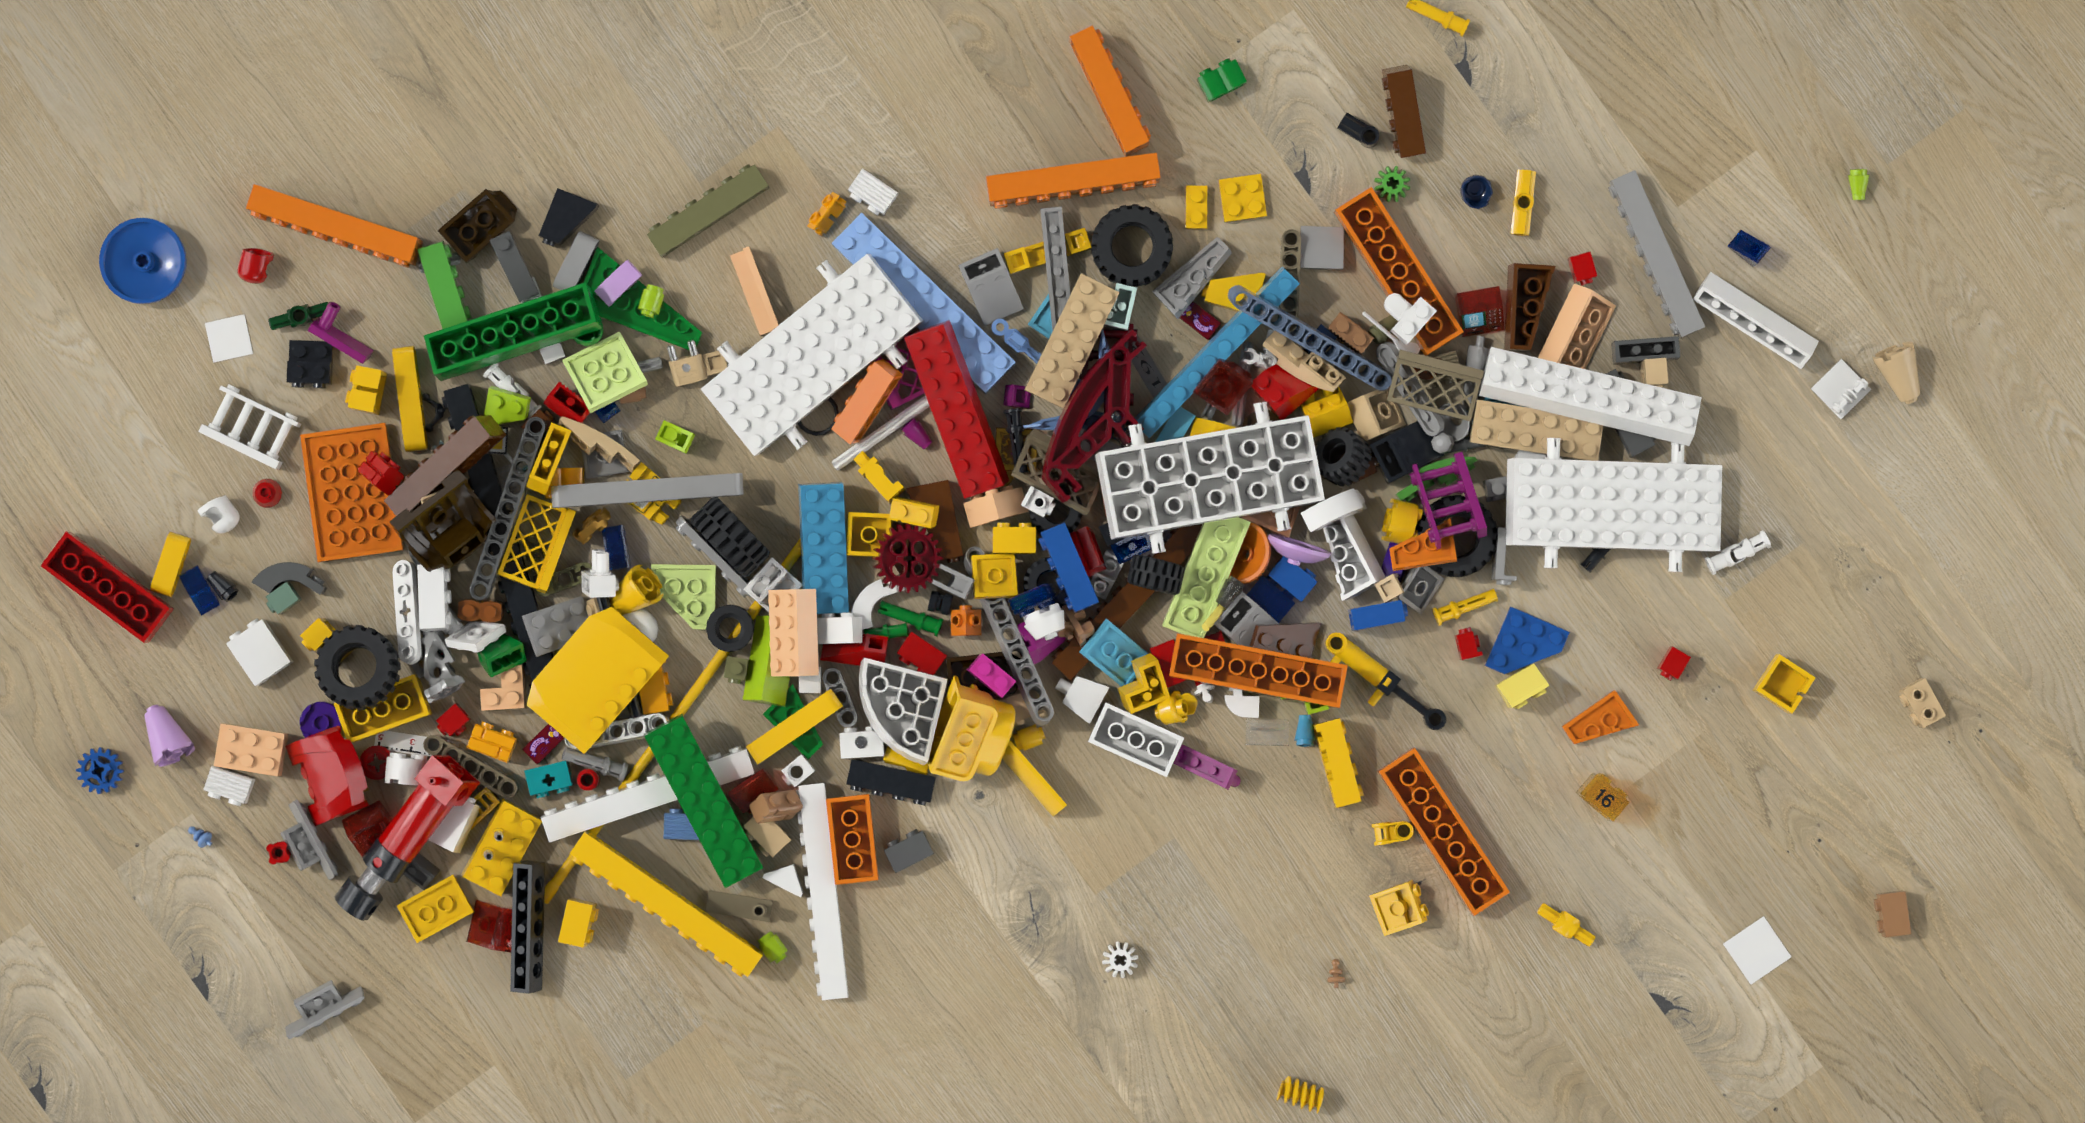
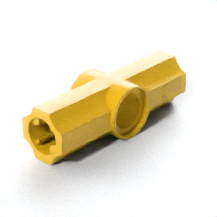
M1517 170L1510 234L1529 236L1532 207L1534 204L1533 195L1536 171ZM1523 197L1528 200L1529 205L1527 208H1521L1518 205L1519 198Z

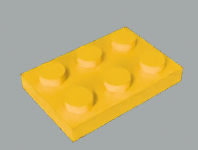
M454 874L396 905L416 943L474 912Z

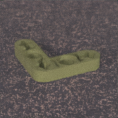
M527 537L524 539L525 542L535 543V547L540 545L535 538ZM521 541L519 547L521 553H524L526 550H524V545ZM541 548L533 551L535 555L538 552L540 557H533L534 561L538 560L541 562L544 560ZM528 554L522 556L526 568L532 564L531 560L528 561L527 559ZM582 562L554 572L550 581V587L547 589L548 592L544 594L537 591V589L535 591L538 595L545 597L582 584V576H578L577 579L579 581L575 582L571 570L575 569V573L582 571V566H585L586 569H592V565ZM530 569L528 570L531 581L535 583L534 577L538 575ZM563 573H567L571 578L570 583L565 586L559 583V576Z

